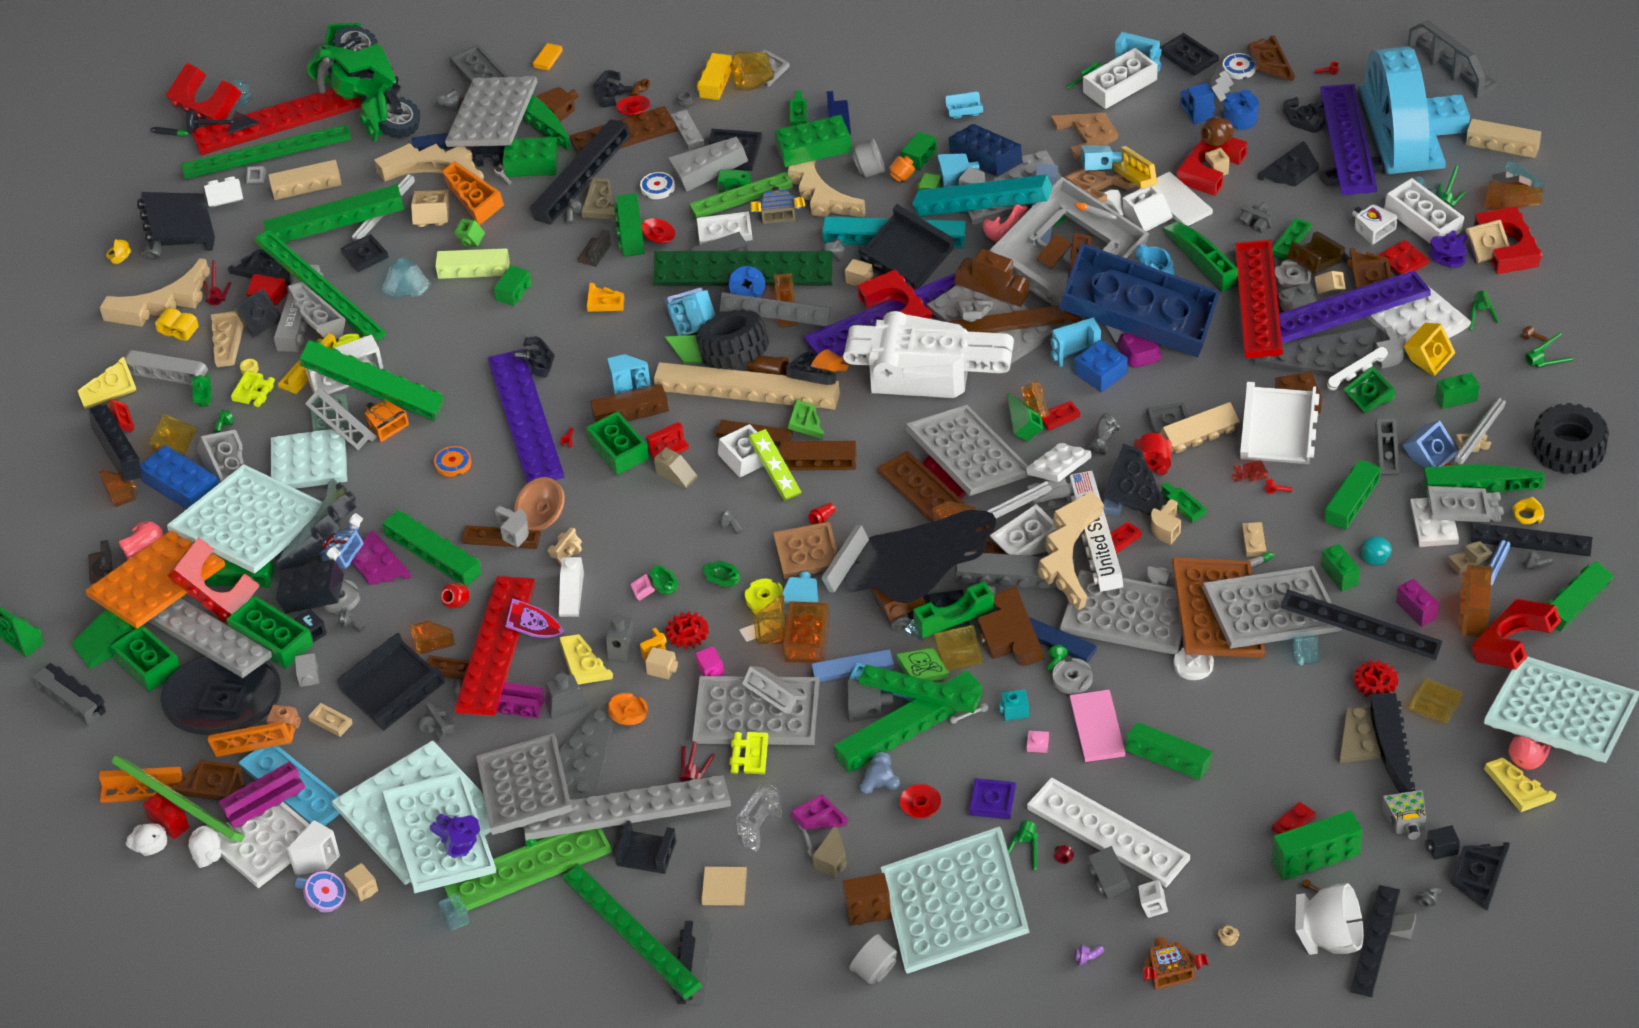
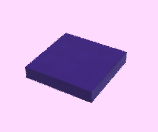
M975 778L969 815L1010 820L1016 782Z

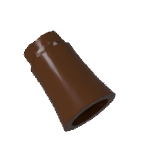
M762 355L758 356L756 360L748 362L747 369L749 372L786 376V366L789 364L788 357Z

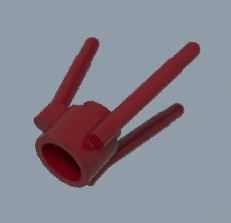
M215 260L212 261L210 290L208 289L207 282L203 281L206 302L214 306L221 304V301H225L227 292L232 284L228 282L223 294L220 288L215 287Z
M694 741L692 744L689 761L686 766V747L682 746L681 771L679 775L681 782L702 779L703 774L715 755L711 754L699 772L698 767L693 764L697 743Z

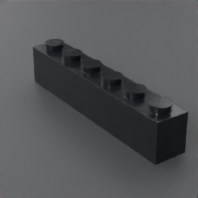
M107 404L89 408L91 428L123 482L142 478L140 459Z

